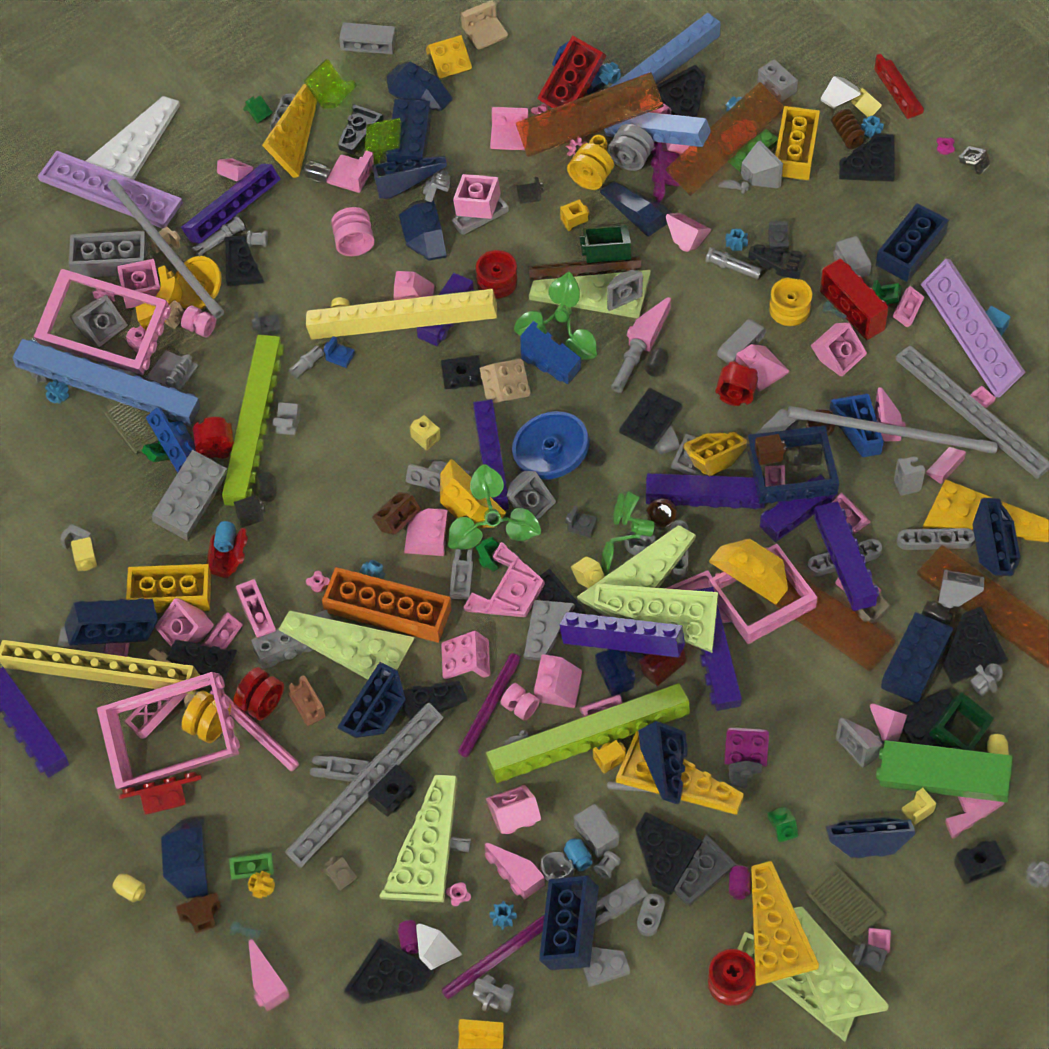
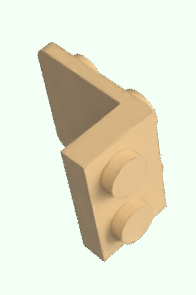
M493 0L461 12L462 28L477 49L485 48L508 37V33L496 17V5Z
M522 359L494 363L479 368L485 397L487 400H493V404L530 396Z

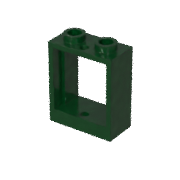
M627 225L583 228V235H580L582 256H586L587 263L631 260V241Z
M961 692L953 698L928 734L933 737L936 743L945 748L972 751L994 720V717ZM955 710L959 711L978 727V730L967 746L944 728V725Z

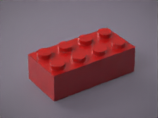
M572 35L537 99L571 119L604 62L606 55Z
M841 258L824 267L822 270L820 292L866 340L884 331L888 313L886 302L881 300L875 291L864 283L862 277L857 275L851 266Z

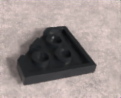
M693 65L652 87L651 93L661 103L671 108V115L697 117L706 76L696 65Z
M875 134L869 142L857 147L847 158H842L839 161V179L894 182V135Z
M756 244L754 246L751 245L748 258L752 261L759 260V265L768 270L775 269L776 274L779 276L800 279L806 255L800 251L787 252L782 248L775 247L770 249L765 248L764 245Z
M982 606L963 613L943 665L951 684L977 675L976 668L979 665L985 671V668L990 664L1000 666L1008 662V658Z
M949 689L897 711L907 715L902 731L909 743L944 747L936 743L928 733L954 698ZM957 710L954 711L944 725V728L951 732Z
M645 812L635 828V833L652 886L672 895L680 878L690 865L693 856L701 846L702 840Z
M379 938L345 988L344 994L364 1005L422 991L434 975L435 969L430 970L422 961Z

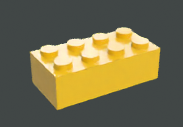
M784 106L775 154L783 163L782 177L809 180L819 124V110Z
M209 564L128 567L126 600H136L139 598L153 599L156 613H165L175 598H179L202 611H210L211 572Z

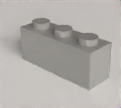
M343 22L339 38L341 50L393 54L396 41L395 27Z

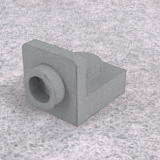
M70 524L68 529H65L61 534V543L63 548L67 550L71 545V541L90 537L92 544H94L91 533L73 524Z

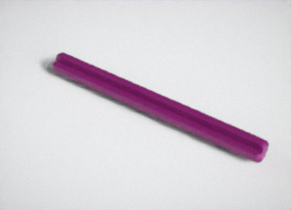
M515 653L509 655L459 747V755L465 758L470 755L520 662L519 655Z
M544 916L538 918L443 987V995L447 999L452 998L543 931Z

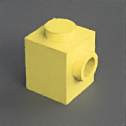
M425 415L412 422L410 426L411 438L426 451L441 440L440 428Z
M90 537L71 541L74 561L78 571H88L98 567Z
M587 556L571 566L577 582L587 588H590L605 577L599 562Z

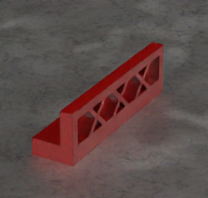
M882 54L876 55L874 70L905 117L910 119L923 114L924 108L892 60L886 61Z

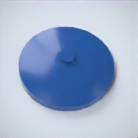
M560 411L543 413L530 419L519 429L513 440L512 454L518 468L522 472L536 471L540 479H555L570 473L582 463L589 450V434L583 422L570 413Z

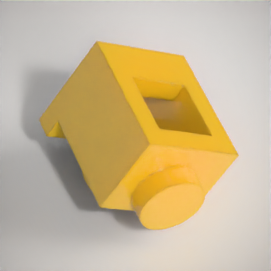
M580 199L560 207V219L568 231H571L575 226L588 222L589 209L586 205H583Z
M617 740L612 743L608 742L600 750L597 747L593 748V759L605 774L622 764L626 748L621 742L618 743Z

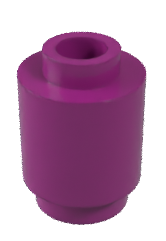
M734 866L729 873V894L734 899H745L751 893V874L745 866Z
M406 920L399 924L398 935L401 950L407 952V954L419 952L417 924L414 920Z

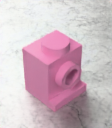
M141 325L138 328H131L126 336L128 345L136 353H138L146 330Z

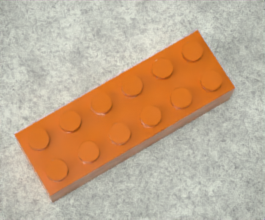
M335 567L322 599L323 610L327 609L328 614L437 643L441 639L451 612V597Z

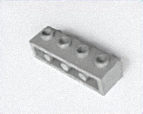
M327 609L312 615L331 619ZM279 629L273 633L251 640L253 650L262 669L273 667L283 660H290L298 654L314 650L279 631Z

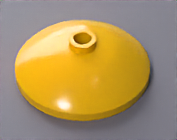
M196 256L185 261L186 267L209 295L215 299L220 290L222 279L218 265L212 259L205 256ZM177 270L175 279L182 287L181 307L187 309L192 305L199 309L205 308V303Z

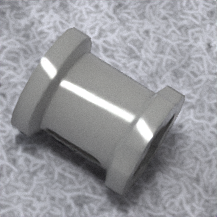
M248 230V246L263 245V247H267L268 232L264 231L261 233Z
M605 851L604 858L598 865L594 866V871L602 878L610 879L611 872L616 865H620L621 860L613 852Z

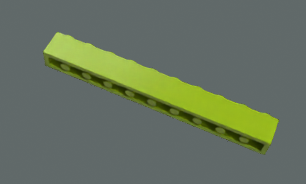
M257 335L222 493L224 505L248 507L249 500L253 499L252 485L257 480L256 467L260 466L259 452L263 451L264 440L262 438L267 433L266 419L270 418L271 408L269 405L274 401L273 387L277 386L278 380L276 373L281 368V360L279 359L284 354V345L281 344L279 336Z
M679 683L488 751L486 752L489 769L496 783L507 781L521 774H526L571 756L587 752L595 747L603 746L605 743L626 738L655 721L664 724L668 721L690 714L689 700Z

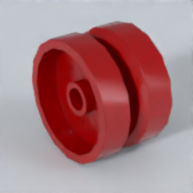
M501 250L488 251L480 256L476 263L478 289H493L496 299L512 294L518 282L517 264L513 256Z
M259 667L253 668L238 685L233 699L234 705L243 711H248L249 715L257 720H264L278 705L283 695L284 683L274 676L269 677V673Z
M727 949L719 952L712 959L709 966L708 989L711 995L718 1002L727 1006H737L745 1003L753 995L756 987L754 960L746 952L738 949Z

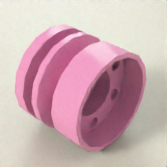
M350 207L334 214L331 219L336 249L339 253L345 256H358L371 250L374 245V236L367 211L362 208Z

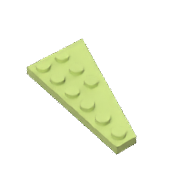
M678 525L578 595V600L606 617L624 618L594 605L596 584L659 588L696 539V535Z

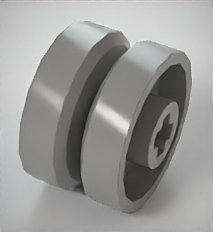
M625 124L617 130L607 148V152L619 167L636 171L645 164L647 157L654 147V142L644 129L632 124Z

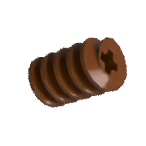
M843 109L832 117L831 123L846 147L854 149L862 145L865 132L861 129L851 110Z

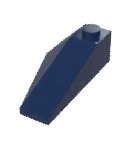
M445 156L427 157L421 159L420 162L406 159L405 163L397 164L395 160L372 165L379 198H392L394 195L400 194L447 167Z
M615 181L600 190V193L647 237L667 225L666 215L673 214L663 204Z
M655 721L638 730L640 749L662 800L679 804L683 787L681 774L685 772L683 760L688 752L686 733L680 729Z

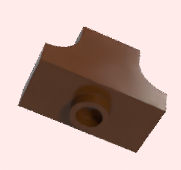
M217 892L204 897H194L189 902L175 906L180 922L185 921L192 924L195 934L215 928V913L222 909Z

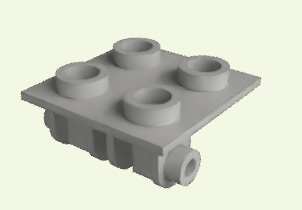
M166 350L146 378L181 390L198 367V364L192 362V357L189 354L180 357Z

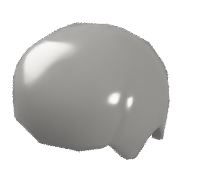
M630 531L626 536L633 535L635 533ZM640 535V539L624 540L625 548L630 554L635 556L656 541V536Z
M551 852L541 859V872L547 881L549 879L572 877L574 874L572 860H567L563 852Z

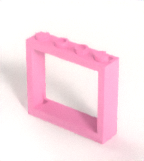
M778 544L769 548L765 547V549L783 559L786 577L801 598L752 625H746L721 590L737 580L725 572L716 573L715 577L709 579L708 588L713 587L714 592H718V604L747 644L813 610L817 605L818 597Z

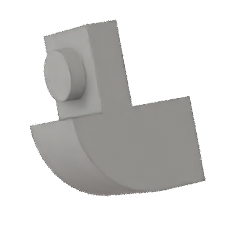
M279 402L277 418L273 419L276 433L296 435L300 420L301 404Z

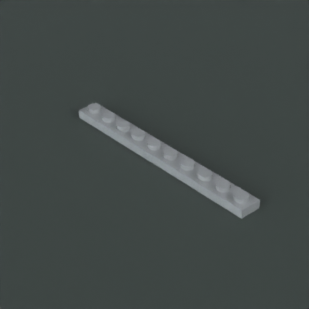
M911 345L896 356V361L992 442H997L999 448L1037 480L1049 470V461Z
M427 703L285 851L287 856L298 867H302L368 798V792L396 764L399 765L444 718L431 703Z

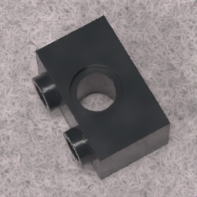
M479 355L441 360L444 389L454 390L461 387L482 385Z
M396 764L368 792L369 803L387 817L391 813H396L401 807V803L406 798L412 797L415 793V779ZM392 790L398 791L396 794L389 793Z
M996 840L991 842L983 841L972 849L964 848L956 854L954 865L965 885L1004 871L1007 863ZM975 859H982L984 863H978Z

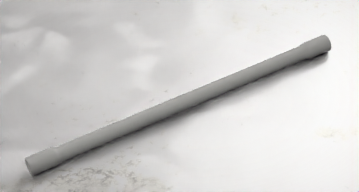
M116 179L109 181V189L134 216L205 303L215 318H220L224 314L221 306L209 295L127 195Z
M789 406L787 411L788 418L810 420L919 439L992 454L996 453L998 447L997 442L975 440L816 412L794 406Z

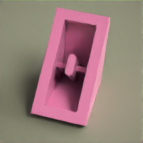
M873 703L869 705L882 741L898 742L907 715Z

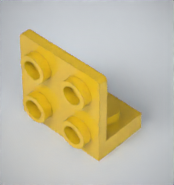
M462 35L432 43L426 47L427 55H431L439 79L472 69Z
M459 1019L458 1049H503L504 1023Z

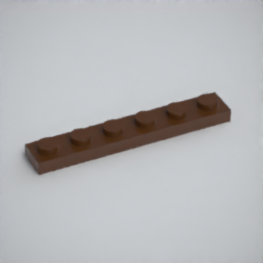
M639 256L631 257V260L591 263L579 261L528 266L529 276L535 280L544 279V276L559 278L567 272H571L573 276H580L581 273L586 272L595 275L599 274L600 271L616 273L620 269L629 271L641 268V259Z

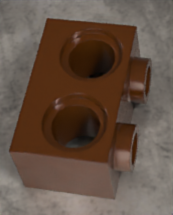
M398 492L372 518L381 532L396 535L421 511V508L413 495Z

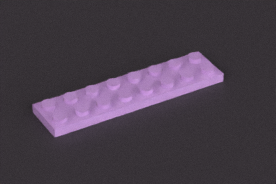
M59 151L54 153L38 175V179L41 182L134 217L108 187L109 181L116 179L150 223L160 228H165L183 203L182 198Z
M945 259L921 285L993 395L1000 398L1026 372L952 261Z

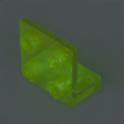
M325 59L304 80V83L323 109L335 108L357 86L354 80H342L328 59Z
M400 118L367 124L365 151L373 152L374 164L380 163L383 151L400 147Z

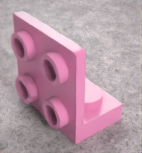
M492 107L490 148L526 150L528 108Z
M365 151L363 157L359 159L340 155L327 178V183L360 193L373 170V152Z
M472 631L442 642V673L444 679L447 680L469 671H474L483 678L490 676L489 640L477 631Z

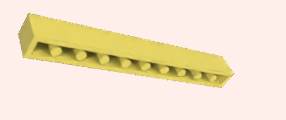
M493 289L309 310L306 316V327L311 340L330 338L332 336L339 337L497 318V302Z
M2 640L0 645V663L4 668L151 689H159L200 676L195 667L191 665ZM196 690L187 692V694L195 695Z

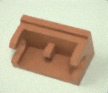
M304 675L299 678L300 683L297 686H294L293 683L289 685L290 692L288 695L308 727L325 718L323 705Z

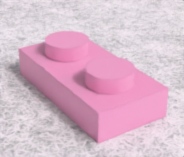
M909 286L906 288L892 317L904 326L909 327L922 304L924 296Z
M785 465L765 466V487L786 484Z

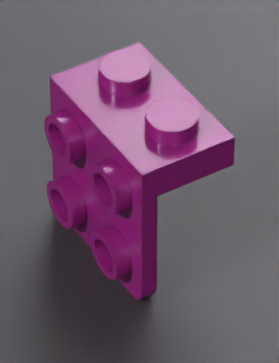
M728 728L725 743V764L750 761L767 767L769 731L763 729Z

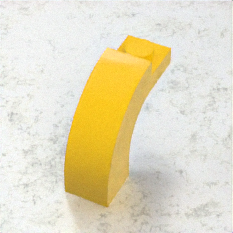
M165 265L158 267L161 286L155 297L166 300L169 305L174 300L180 303L182 287L175 279L173 272H169ZM144 303L135 308L138 322L147 330L156 306Z

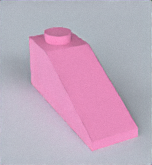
M667 297L636 319L634 325L630 326L627 332L629 345L632 339H640L647 345L645 351H651L671 310V298Z
M255 579L237 585L236 590L239 600L256 637L260 638L275 632V626Z
M253 939L249 941L253 987L256 994L253 998L259 1007L264 1006L268 1012L290 996L284 983Z

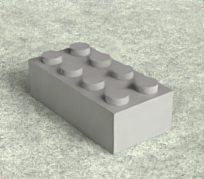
M145 231L70 235L69 267L71 272L88 277L119 276L117 266L147 260L148 243Z
M192 450L153 512L152 522L188 540L225 480L227 468Z

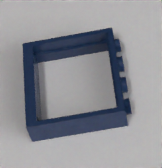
M825 426L747 435L746 447L759 504H771L779 501H793L804 498L811 499L820 496L829 497V495L838 494L839 479ZM779 434L781 441L785 442L786 448L821 444L830 479L765 487L761 465H759L755 452L756 438Z

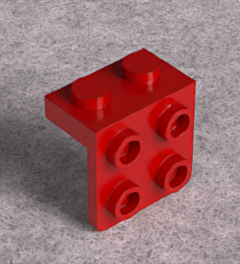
M241 528L237 533L234 547L228 552L218 551L214 547L215 535L211 537L206 564H209L212 575L228 579L232 573L236 572L238 565L243 563L245 558L243 547L246 546L248 540L245 528Z

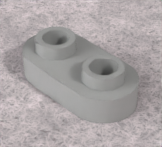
M649 894L643 900L637 920V930L643 936H652L658 931L665 906L664 899L658 894ZM652 901H655L658 904L656 906H652L650 903ZM651 921L652 924L645 925L644 922Z

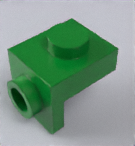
M261 95L257 98L254 96L249 98L243 108L244 111L248 110L257 124L273 113Z
M874 280L872 289L881 300L885 301L886 304L900 302L902 287L899 283L881 286L878 280Z
M159 441L158 443L146 444L141 450L152 462L170 460Z
M490 537L484 539L481 544L476 546V549L480 555L478 560L483 568L487 567L494 572L499 569V566L493 560L491 552L498 548L499 542Z
M787 806L767 812L768 820L776 830L778 842L781 843L798 837L796 819Z

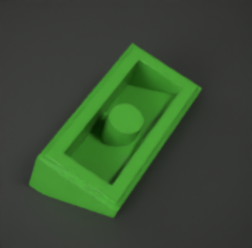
M272 851L229 857L231 880L249 878L256 872L260 873L261 871L270 873V875L274 874Z

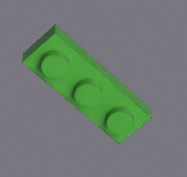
M766 128L728 156L727 162L741 172L743 160L758 141H761L770 150L777 145L778 137Z

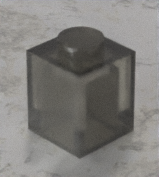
M256 495L234 502L235 511L242 528L264 521L263 513L266 510L263 501L259 502Z

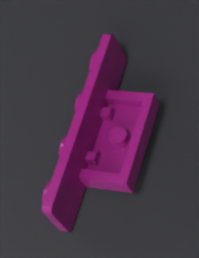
M654 142V147L651 151L653 156L651 167L654 170L652 181L655 185L653 196L660 203L665 195V184L680 186L682 182L679 153L662 151V143Z

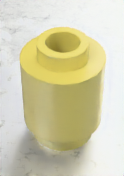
M1001 734L989 736L987 753L1009 755L1008 741L1005 739V736Z
M119 874L113 882L112 887L116 890V893L133 903L137 900H142L146 893L145 884L128 874Z

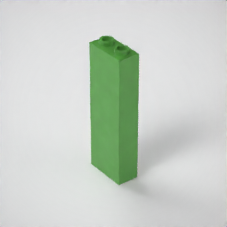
M885 740L884 747L880 748L879 759L882 760L881 767H877L876 779H879L881 787L918 791L924 788L927 793L1008 803L1013 769V756L887 740Z

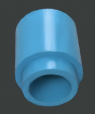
M223 521L216 527L214 547L220 552H228L234 547L236 529L233 523Z
M573 838L566 842L563 851L568 859L572 860L573 867L577 868L578 871H584L589 868L593 863L591 860L592 856L583 841Z

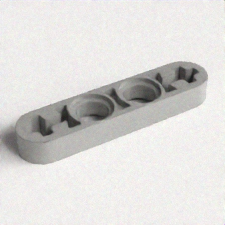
M968 528L906 529L900 531L897 537V545L903 550L971 548L975 542L974 532ZM947 535L951 538V541L943 542L941 537ZM928 536L932 541L924 543L921 537ZM963 536H967V539H969V541H965V538H963ZM907 537L909 542H905L903 538Z
M870 539L859 543L860 554L866 552L864 555L866 562L875 560L881 555L882 545L878 540ZM869 547L876 549V552H873V550H869ZM823 553L809 559L807 569L812 576H822L836 571L833 563L830 561L829 553ZM816 564L817 566H820V569H817L816 566L813 567V565Z

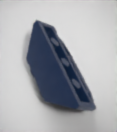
M411 61L397 65L387 75L388 92L399 99L430 101L431 110L436 109L437 111H442L453 100L438 77Z
M427 200L414 201L399 214L406 246L424 256L428 261L446 258L442 228L434 200L432 202Z
M982 498L972 524L979 563L995 576H1013L1021 559L1014 520L1004 508L999 498Z
M379 662L338 725V729L355 738L385 734L406 702L398 670Z
M204 817L182 819L161 837L163 878L187 899L198 896L204 897L209 895Z
M883 817L845 820L826 826L829 841L850 858L894 855L915 835L911 819L901 820L899 818Z

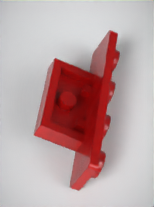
M196 771L184 774L185 778L177 780L176 776L163 779L164 783L157 785L153 781L142 784L143 788L136 790L134 786L122 789V793L118 796L119 799L140 795L144 814L147 815L186 805L182 784L201 780L202 775H197Z

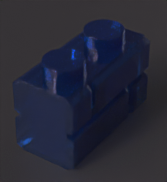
M608 649L595 655V664L610 695L614 696L632 690L636 676L633 669H628L626 665L628 663L626 654L620 652V650Z

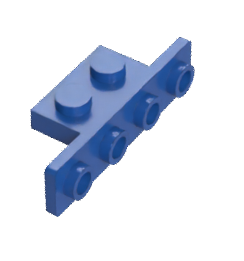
M157 407L146 419L178 473L191 451H196L195 443L182 421L169 423L162 409Z

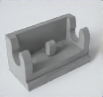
M917 457L899 458L897 461L894 482L900 496L921 491L925 474L924 465L911 466V463L918 461Z

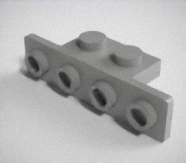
M440 170L432 175L430 181H426L423 189L425 200L432 202L436 188L448 192L451 176L448 175L447 171Z
M433 461L428 469L409 464L406 482L440 492V473L447 464L443 461ZM461 467L470 476L471 471Z

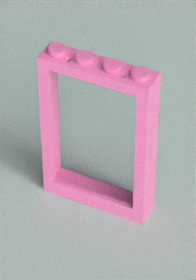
M61 269L34 338L39 344L144 375L145 370H148L150 366L151 354L156 351L157 339L163 333V324L165 319H168L171 308L164 299ZM71 281L156 306L135 360L50 334Z
M210 672L97 708L116 789L138 786L239 755L238 749L240 744L238 738L234 735L233 728H235L233 718L229 715L228 708L230 704L227 696L224 695L223 688L225 684L219 673ZM211 685L227 749L133 777L118 714Z

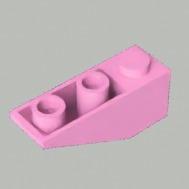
M490 843L485 844L486 853L484 855L490 864L494 863L497 866L499 875L502 879H507L511 883L510 887L517 896L520 894L525 900L545 886L544 876L532 861Z

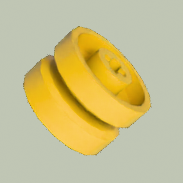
M585 143L580 146L575 156L567 165V171L573 181L581 187L597 190L613 170L614 161L602 147L592 143Z
M782 278L777 281L771 289L769 306L771 317L777 323L784 326H796L805 322L810 315L812 290L810 286L801 279Z
M202 690L190 701L184 713L181 727L183 731L193 736L198 735L199 739L209 744L213 743L223 731L214 695ZM231 705L228 708L229 715L231 713Z

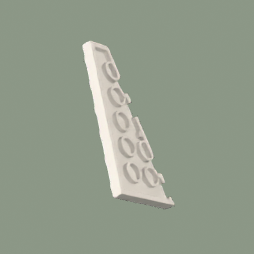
M162 96L88 158L86 162L134 180L180 106L179 101Z

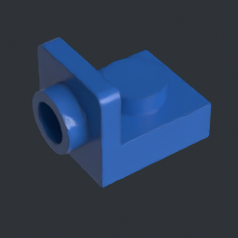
M334 336L324 346L326 361L347 368L355 355L354 349L338 344L337 337Z

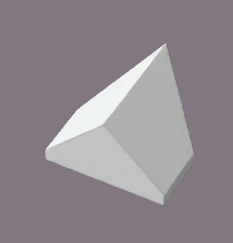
M833 76L821 97V101L836 109L840 104L861 95L857 86L845 78Z
M423 924L416 925L419 958L430 970L463 955L441 931Z

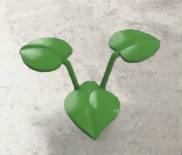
M567 272L554 280L549 287L550 299L554 303L560 304L555 313L543 321V316L540 312L528 311L516 321L514 331L521 336L527 327L535 321L538 324L537 328L546 334L547 328L544 324L553 319H556L558 322H567L570 338L565 341L564 345L577 354L581 360L592 359L597 356L594 335L587 329H578L574 334L571 331V319L569 318L572 313L571 307L578 303L580 290L575 277L571 272Z
M483 464L474 472L470 482V489L476 499L486 498L489 509L484 513V521L474 524L473 520L469 517L455 519L449 529L448 547L464 550L476 546L483 537L482 531L477 528L481 525L487 524L488 526L495 527L500 522L509 521L506 524V532L511 539L516 541H524L540 535L541 528L536 517L525 508H515L511 511L510 518H501L499 512L492 508L490 497H497L501 494L504 487L503 479L497 471L490 468L487 464Z
M631 491L627 492L626 497H624L623 493L619 492L613 512V522L615 525H619L622 518V524L626 525L628 520L632 521L631 531L635 534L612 538L610 542H606L601 558L602 570L606 576L609 574L615 542L633 538L640 539V535L651 537L654 531V521L637 519L630 516L640 499L639 496Z

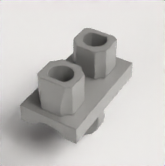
M997 664L988 665L985 671L979 665L976 668L977 675L970 681L973 684V689L982 697L989 690L992 693L998 690L996 682L1002 678L1003 671Z
M486 975L483 979L478 978L475 982L472 996L477 998V1001L483 1003L482 1010L487 1012L492 1007L508 1013L511 1008L514 987L504 984L502 988H498L495 986L496 980L489 975Z

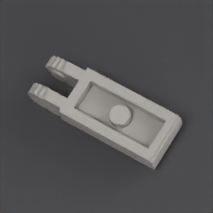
M456 549L455 559L452 564L449 596L451 599L468 600L471 593L473 550L468 549L467 561L460 560L461 551Z
M314 756L312 760L314 764L327 766V768H311L309 774L314 777H326L328 779L352 782L370 762L334 756Z
M637 878L597 901L596 912L603 908L606 912L596 917V925L616 918L644 900L648 894Z

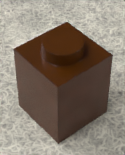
M779 434L756 438L755 452L759 465L783 461L786 445L784 441H781Z

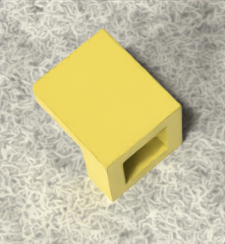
M862 88L860 90L861 95L853 98L851 102L867 117L873 116L882 105Z
M921 788L916 792L915 799L902 807V812L908 819H911L913 825H916L934 813L936 802L924 788Z

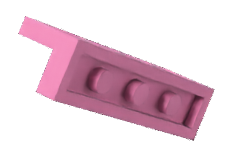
M187 693L158 701V710L155 713H147V705L136 708L123 722L140 739L146 738ZM136 715H144V724L140 729L131 722Z

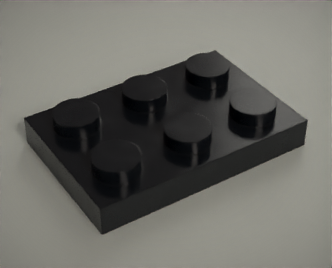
M649 387L619 428V433L653 450L682 410L683 404Z

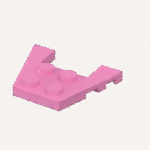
M501 542L492 558L494 561L509 568L491 600L471 593L463 608L465 611L473 613L527 617L534 604V600L537 599L545 582Z
M958 796L964 814L946 818L945 823L951 838H956L962 831L972 827L974 823L1004 805L1005 802Z

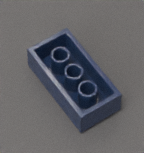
M394 100L386 153L387 162L396 160V163L399 164L405 163L406 159L420 162L421 159L426 158L431 122L430 101Z
M916 203L878 250L876 266L908 282L946 235L949 220Z
M153 599L78 601L73 603L64 627L69 645L147 642L158 618Z
M915 612L883 676L881 689L914 703L921 701L950 642L953 627Z
M589 876L549 879L539 961L550 970L590 967L599 886Z

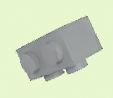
M775 59L758 69L757 82L779 102L784 101L797 92L798 80Z
M855 236L836 242L835 250L833 251L835 260L841 258L862 278L870 276L871 262L858 237Z
M593 804L574 816V827L598 858L605 851H609L619 845L620 833L615 825H610L607 821L608 817L602 808L599 809L596 804Z

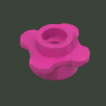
M940 137L937 139V151L940 154L948 155L955 151L953 147L955 140L953 138Z

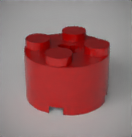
M734 361L729 362L727 366L721 369L715 390L716 395L718 393L721 401L732 406H740L741 403L749 405L753 401L758 383L757 370L739 365Z
M208 417L204 419L203 423L199 424L197 422L193 426L196 452L207 458L218 457L225 459L229 457L234 444L230 422L227 423L226 419L222 417Z

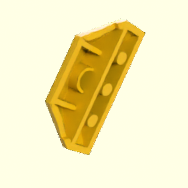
M729 432L728 434L706 433L684 443L683 447L693 465L701 470L703 474L712 476L734 464L746 449L747 440L736 432Z
M450 459L440 473V503L456 519L459 517H469L473 520L474 524L484 521V513L489 509L486 498L479 500L472 495L470 489L471 477L453 459ZM490 497L492 508L496 509L501 518H503L506 512ZM486 524V525L478 526L477 528H493V527L488 526V525Z
M750 538L720 546L709 560V563L775 605L778 604L788 591L783 559Z

